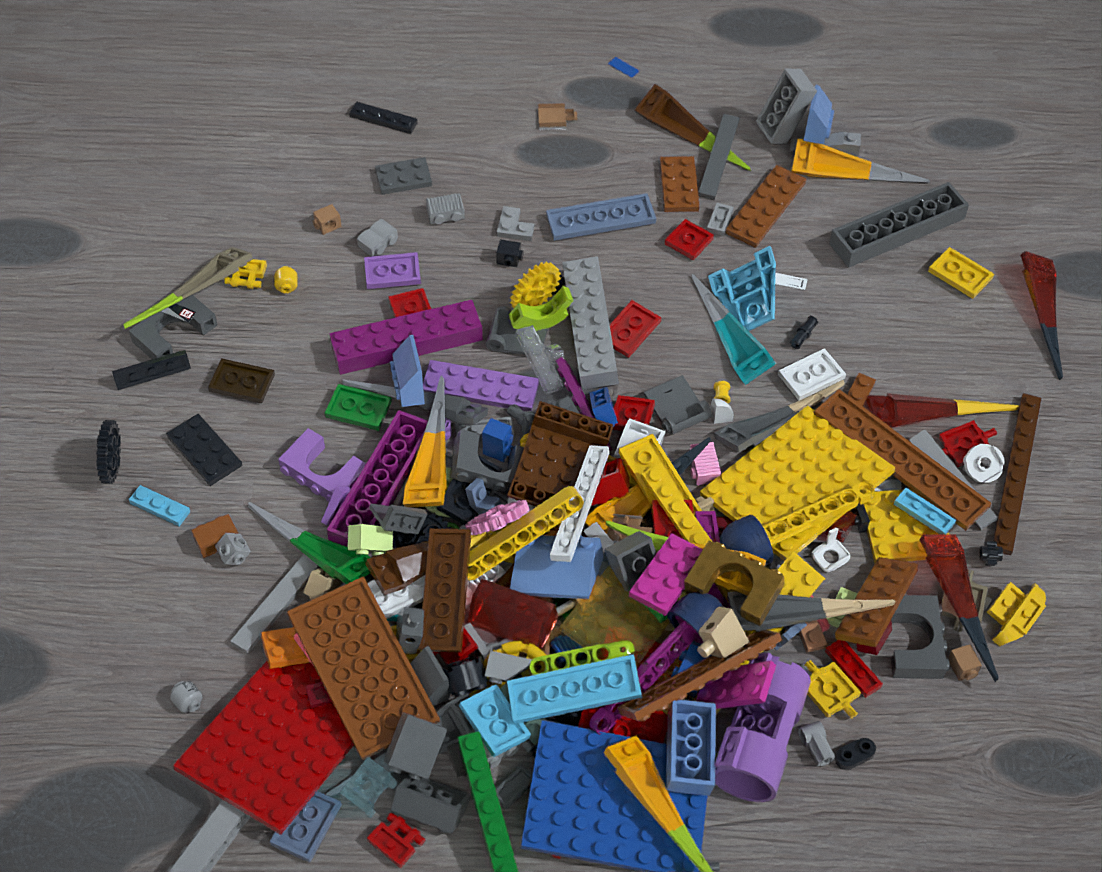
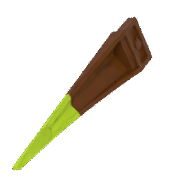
M654 84L635 108L636 113L647 119L650 123L711 152L716 137L666 90ZM730 150L727 160L751 171L750 167Z

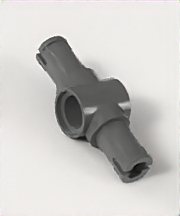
M516 404L509 406L507 413L522 426L521 431L524 435L529 433L536 412H525Z

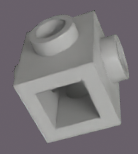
M225 533L215 545L222 561L230 565H241L251 552L242 535L236 533Z

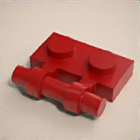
M391 812L387 817L391 825L388 827L381 822L367 837V841L401 868L416 852L411 843L415 842L422 846L426 839L420 835L421 832L416 828L412 829L407 825L404 818L396 816ZM401 830L406 834V837L403 839L396 831Z

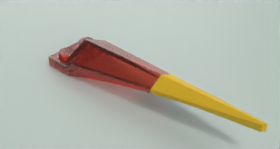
M889 393L886 396L868 395L866 399L869 412L891 428L956 415L1016 411L1020 407L1019 405Z

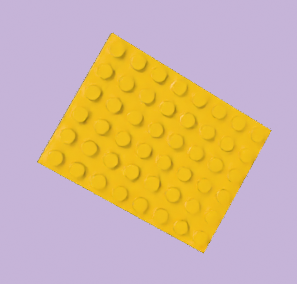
M807 405L772 435L723 472L721 476H718L700 491V496L705 499L711 497L714 500L713 506L733 522L751 514L763 526L842 490L851 489L852 486L860 482L868 481L876 488L895 472V467L859 441L849 438L840 429L829 425L826 419H820L814 415L815 410ZM869 489L860 490V492L863 494H869L871 492ZM846 496L843 498V500L846 502H851L854 500L850 496ZM833 504L826 505V508L829 510H833L836 508V506ZM848 511L772 545L773 553L783 561L793 551L798 554ZM800 520L791 521L793 525H800L802 523ZM777 527L773 531L775 533H782L784 529Z

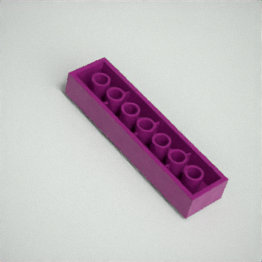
M472 299L329 333L332 351L340 375L390 363V361H393V353L409 335H414L418 356L483 341L482 325Z
M398 410L327 528L329 541L348 547L349 525L381 526L369 506L370 504L385 506L393 504L406 478H409L426 430L427 420Z

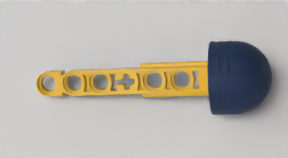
M868 481L860 482L852 486L851 489L842 490L763 526L755 516L749 514L730 523L722 532L720 543L726 549L748 552L766 560V565L773 562L772 545L851 510L859 503L862 505L872 500L875 487ZM869 489L871 493L863 494L860 490ZM846 496H850L854 500L851 502H846L843 500V498ZM833 504L836 508L829 510L826 508V505ZM800 520L802 523L800 525H793L791 521ZM780 527L784 529V532L775 533L773 530Z

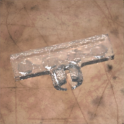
M533 325L517 329L515 335L545 394L563 389L564 385L555 369V366H558L556 360L560 357L564 358L563 350L557 351V349H561V346L559 344L544 345Z

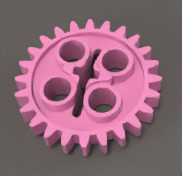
M526 500L514 501L505 505L501 504L489 509L486 513L474 517L470 522H467L468 524H465V527L472 531V535L482 534L490 530L495 531L521 518L530 510Z

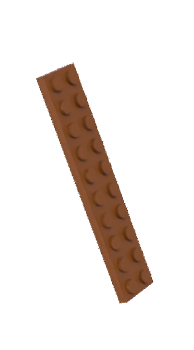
M840 389L814 411V415L820 419H826L829 425L840 429L843 434L859 441L895 467V472L892 474L920 497L956 520L955 523L965 531L990 508L991 502Z

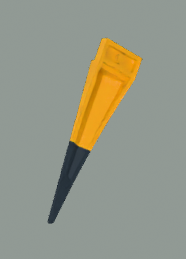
M708 437L672 462L679 475L688 468L711 442V437ZM637 484L630 488L624 497H615L598 506L587 516L585 525L589 527L597 522L607 534L610 527L606 525V521L612 522L613 514L641 516L643 518L652 506Z

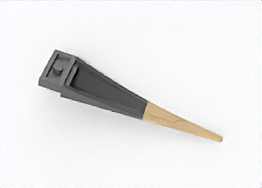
M844 380L783 408L730 423L714 433L715 439L738 452L745 450L747 447L756 446L807 405L813 407L845 384Z
M737 591L728 592L727 594L729 607L733 610L743 631L755 629L756 632L895 604V600L825 599L779 594L762 625L758 626L741 617V607L748 596Z

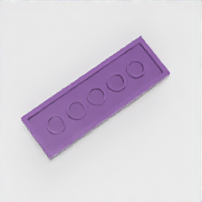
M430 360L423 382V391L436 393L439 379L442 375L444 378V395L464 397L473 403L509 408V406L516 404L520 409L528 412L532 411L539 378Z

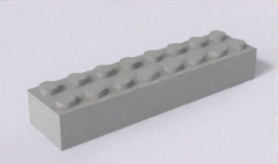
M598 256L562 262L566 287L569 288L573 298L569 309L582 390L619 384Z

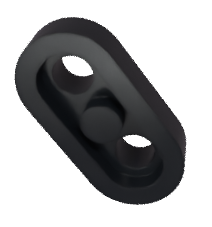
M860 738L839 748L835 756V762L841 769L850 770L871 760L875 755L876 745L869 738ZM865 745V746H867L869 749H868V750H865V749L862 748V746ZM844 754H848L851 758H845Z

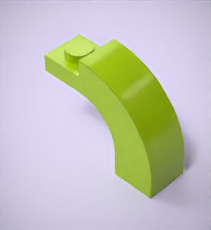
M562 286L550 301L540 306H528L518 303L509 314L512 327L522 331H538L558 324L568 316L567 308L573 302L568 287Z

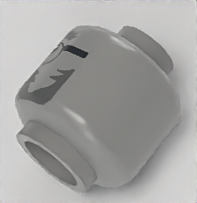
M180 681L173 686L170 699L180 712H194L200 707L203 696L193 682Z

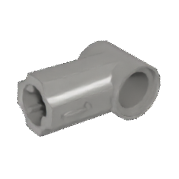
M820 721L798 728L799 737L803 745L808 746L817 766H825L835 759L826 740L825 729Z

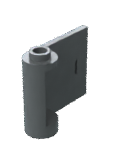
M506 306L498 307L494 314L486 347L495 352L541 356L548 328L538 331L514 329L509 318L512 310Z
M683 375L643 393L646 399L655 400L654 411L662 423L663 430L670 435L712 417L709 404L705 400H698Z

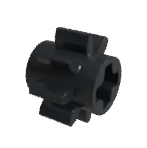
M997 541L985 542V546H980V561H985V566L997 565V561H1002L1003 559L1002 546H997Z

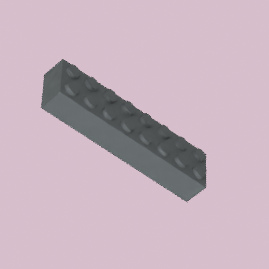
M947 182L833 229L829 244L849 268L964 220L969 204L950 182Z

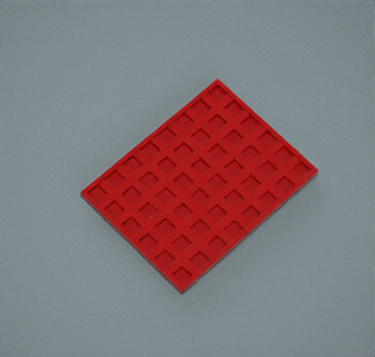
M267 660L175 762L173 768L176 772L282 835L352 749L354 744L333 703L315 708L310 707L306 686L322 682L310 662L270 669Z

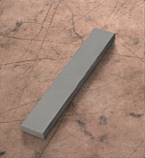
M925 429L909 439V442L975 490ZM989 508L975 524L982 530L997 520V516Z
M303 554L232 638L231 644L248 654L261 639V632L268 631L307 584L311 571L317 570L320 567Z

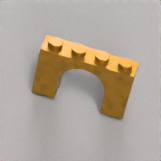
M709 540L684 580L685 589L691 593L700 592V594H706L720 575L731 571L743 573L752 581L753 587L741 607V617L761 626L785 585L784 576L776 569L770 570L757 560L751 561L745 558L742 553L738 551L733 552L726 549L723 544L719 542L714 543Z

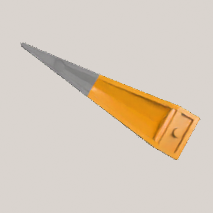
M804 139L797 140L792 172L796 174L824 178L914 183L930 182L928 179L882 166L823 144L807 142Z
M442 375L439 379L433 406L417 457L405 485L404 507L444 505L446 490L445 395L444 378Z

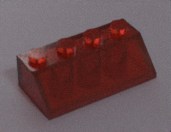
M481 579L472 595L467 623H471L473 627L511 641H522L523 644L527 645L531 643L542 650L559 615L555 604Z

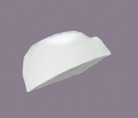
M712 399L710 408L714 424L733 422L734 414L731 406L721 399Z

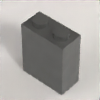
M402 712L383 762L388 764V769L394 772L401 773V770L409 772L408 776L417 780H420L421 777L429 779L447 729Z

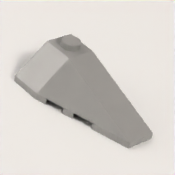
M849 132L831 133L829 139L825 138L823 145L858 157L861 134ZM804 137L791 139L790 153L795 154L797 140L804 139Z

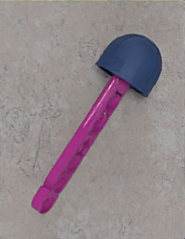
M694 592L682 597L669 610L667 617L675 630L637 669L641 693H644L691 643L698 647L704 643L699 635V629L708 621L717 607H723L718 599L708 593L700 594V592ZM676 643L675 648L670 652L672 644ZM661 658L660 664L656 667L657 660ZM628 701L601 707L592 716L590 728L598 734H601L599 733L600 731L607 733L616 723L615 721L622 717L618 708L612 713L613 707L616 704L619 707ZM604 719L601 727L597 728V725L600 722V720Z

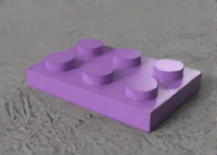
M418 252L364 257L367 289L421 284Z

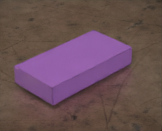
M346 485L335 488L321 523L330 525L351 488Z

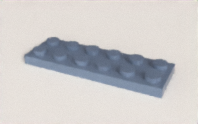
M647 193L546 210L554 241L656 223V216Z

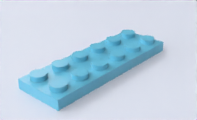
M634 654L507 681L514 724L642 698Z

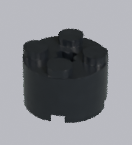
M481 655L475 656L476 660L472 661L468 657L447 665L448 669L442 667L448 678L449 694L459 697L467 694L468 689L475 688V690L487 687L488 677L485 676L486 670Z

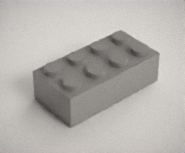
M784 69L756 120V123L771 144L788 143L817 92L801 69Z

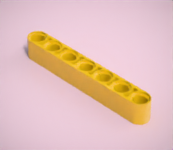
M572 486L562 489L471 550L469 566L472 567L468 570V580L477 579L580 510L584 501L578 490Z

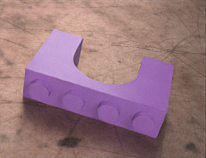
M308 428L278 459L280 471L286 476L293 477L300 485L309 487L314 494H320L330 502L336 487L344 485L349 488L353 487L366 463L353 456L335 474L322 476L313 473L309 466L325 449V444L321 435Z

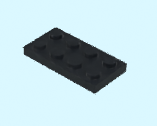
M199 413L166 433L167 438L209 486L214 485L243 466L242 461Z
M478 455L486 468L494 472L502 471V468ZM453 478L445 492L444 505L438 506L437 510L465 526V524H468L467 522H470L479 514L469 505L465 489L471 483L461 482ZM485 488L487 496H489L492 489Z

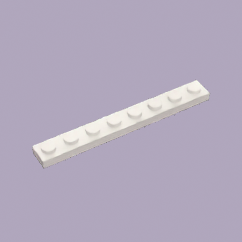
M589 446L575 484V488L583 498L584 503L580 510L561 522L550 552L551 561H572L609 455V447Z

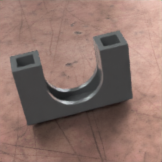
M192 295L176 303L196 312L189 322L160 311L135 325L129 330L132 342L149 358L155 359L173 353L171 344L159 335L166 325L177 321L186 322L202 335H205L217 326L215 314Z
M461 429L454 439L450 478L472 483L476 478L483 479L485 488L508 494L524 447L515 445L509 454L506 472H494L486 468L478 457L480 434Z
M904 595L892 617V623H911L921 627L929 636L930 645L921 650H894L891 658L893 678L943 679L946 671H949V659L945 657L947 642L943 640L945 626L940 618L942 615V604L938 603V596Z

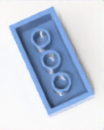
M674 700L671 702L668 708L667 791L710 796L715 787L716 704L687 700Z

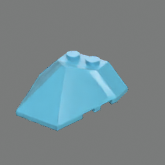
M771 246L754 253L755 260L729 272L721 269L708 275L714 295L718 297L725 308L748 331L775 319L776 262Z

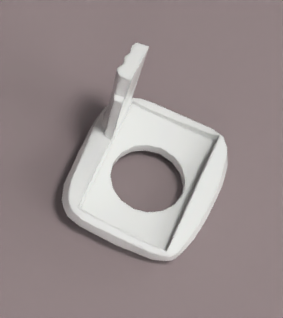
M838 528L829 530L827 541L816 547L811 554L818 566L825 572H831L839 568L851 558L847 549L836 540ZM829 550L835 551L839 556V560L835 563H829L824 559V553Z

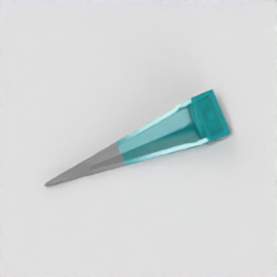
M692 274V278L712 318L732 366L742 382L747 385L776 363L766 348Z

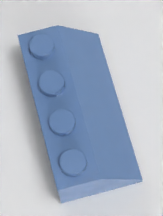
M815 85L817 92L811 102L804 141L824 144L825 138L829 139L834 110H831L832 103L821 87Z
M409 335L393 353V361H390L396 399L401 401L402 407L425 404L421 365L414 335Z

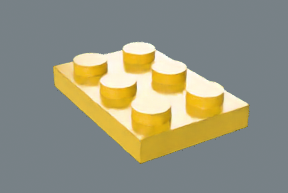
M951 247L928 270L931 274L972 299L994 277V273Z

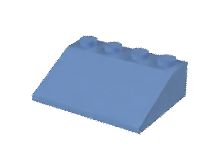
M541 535L516 552L509 591L510 595L589 599L604 558L600 538L580 537L572 561L562 562L551 561L550 552L556 536Z

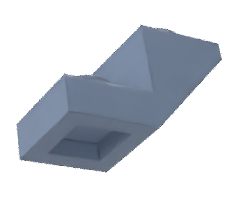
M476 478L465 489L469 505L479 515L486 513L495 506L501 505L500 498L487 496L483 479Z

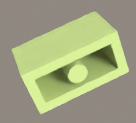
M359 524L348 526V550L356 551L358 555H368V552H372V556L382 555L384 552L392 550L393 531L388 532L381 526Z

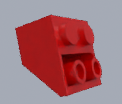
M621 457L605 464L592 506L596 504L602 505L615 497L622 498L629 492L630 477Z

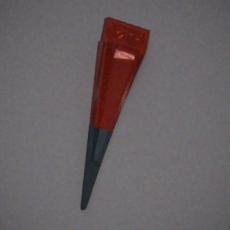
M1024 251L1020 255L1024 267L1022 273L1058 379L1061 380L1063 372L1057 336V273L1051 259Z
M956 534L922 535L919 540L927 554L925 559L991 677L996 682L999 677L978 617L965 553Z

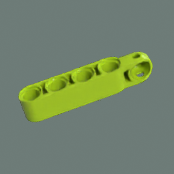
M621 640L540 656L531 661L530 671L533 675L561 670L556 666V660L559 657L566 659V666L562 669L580 666L577 662V655L581 652L587 655V662L585 664L604 661L600 660L597 656L601 648H606L608 651V657L605 660L631 655L635 649L631 641ZM623 647L626 648V651L624 653H622L621 651ZM539 661H543L546 665L542 673H538L535 669V665Z

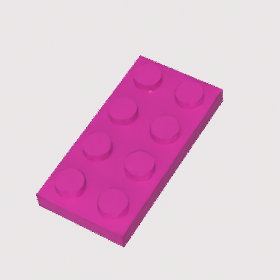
M671 533L629 591V597L666 616L685 589L684 580L703 549Z
M772 661L741 665L732 671L728 670L722 673L723 676L721 678L704 683L705 686L700 689L696 702L716 704V709L765 703L776 664Z

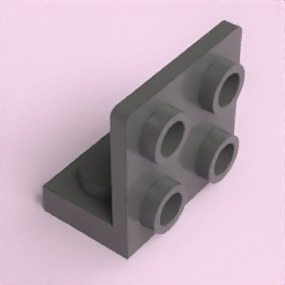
M370 504L369 506L381 527L388 532L399 531L404 534H418L427 517L424 509Z

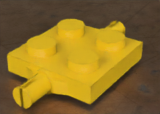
M812 660L807 661L804 666L812 673L807 695L823 714L829 718L836 712L844 710L850 719L856 717L858 713L850 704L860 696L861 692L834 661L826 667L819 669Z

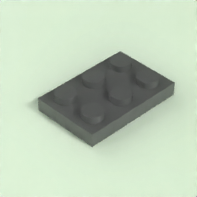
M425 157L375 165L382 195L432 186Z

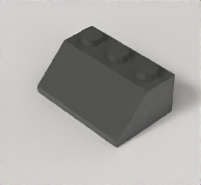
M407 776L397 786L391 810L397 812L401 817L413 818L422 825L434 826L443 833H453L461 822L472 794L430 778L421 777L420 780Z

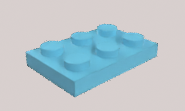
M497 684L460 702V709L476 732L480 731L482 741L493 758L530 739L531 734L523 722L514 724L511 705Z

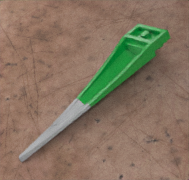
M248 502V507L333 579H339L348 584L370 574L366 566V560L371 558L370 556L358 555L356 551L348 550L346 546L309 533Z

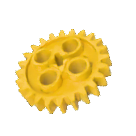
M547 261L544 264L540 262L539 266L534 265L533 270L529 268L528 273H524L523 278L518 279L519 284L514 285L516 289L511 291L513 294L510 297L512 307L515 308L518 303L528 306L543 305V302L547 303V298L553 296L551 293L556 291L555 287L559 285L557 282L561 279L559 277L561 274L559 269Z

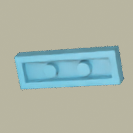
M141 485L129 498L130 504L179 527L190 513L189 507Z
M905 488L894 501L895 506L943 537L956 522L954 518L908 488Z

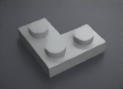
M503 206L497 229V237L532 241L535 224L519 222L521 208Z

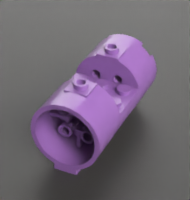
M769 652L758 653L759 656L748 663L772 661L776 664L765 703L737 706L731 727L726 729L714 765L715 784L735 797L752 802H769L776 797L788 758L786 751L792 727L800 719L811 682L810 676L802 667L794 662L791 665L779 661L780 657L772 656Z

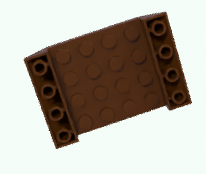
M540 401L507 497L518 501L526 500L527 504L537 507L568 486L575 487L589 446L607 447L614 425Z

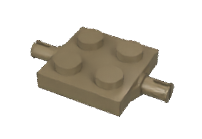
M970 569L965 570L964 579L947 577L941 603L942 615L956 620L954 630L957 631L958 629V632L963 631L960 617L969 619L978 616L981 623L988 587L973 582L974 571L971 570L969 574Z

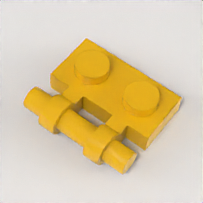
M253 259L247 262V265L238 267L239 271L234 273L232 278H225L224 282L232 287L247 286L248 289H254V287L261 288L262 282L255 279H263L267 262L265 260ZM240 276L248 277V279H240Z

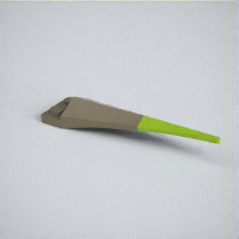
M234 247L218 253L198 273L169 296L124 323V328L126 329L239 271L238 267H243L247 265V262L253 260L251 253Z

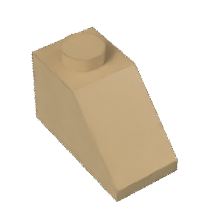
M322 568L313 570L303 593L310 596L309 598L313 600L337 589L342 584V581L333 579Z

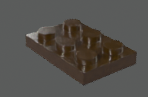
M221 358L210 381L208 390L217 394L263 403L275 376V371Z

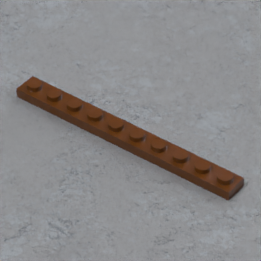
M1025 393L1022 394L993 539V541H997V546H1002L1003 554L1012 555L1042 399L1041 397Z

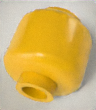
M283 266L276 270L274 274L275 288L285 294L296 290L298 286L297 272L289 266Z

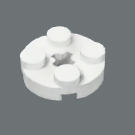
M979 444L967 452L963 462L965 470L971 479L979 483H987L996 480L1002 474L1004 457L997 447L989 444ZM981 459L988 460L986 469L981 467Z

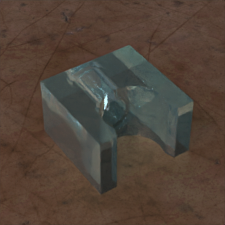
M367 757L340 793L352 805L369 818H372L376 813L374 804L380 794L388 787L394 789L398 782L387 770ZM366 781H371V786L363 790V784Z

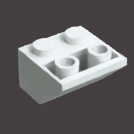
M629 418L614 457L620 458L619 448L651 434L655 436L661 446L665 431Z

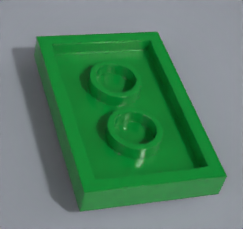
M338 384L325 411V418L379 431L392 399L389 396Z

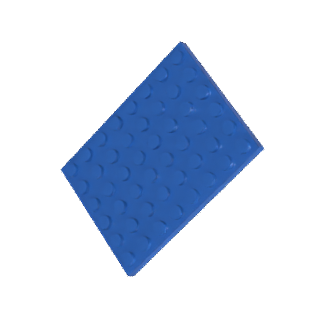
M541 721L520 849L641 872L700 871L615 773L617 769L603 753L607 747L631 737L601 731L599 732L601 734H598L590 729ZM639 739L650 752L666 788L667 744ZM667 791L700 852H702L707 795Z

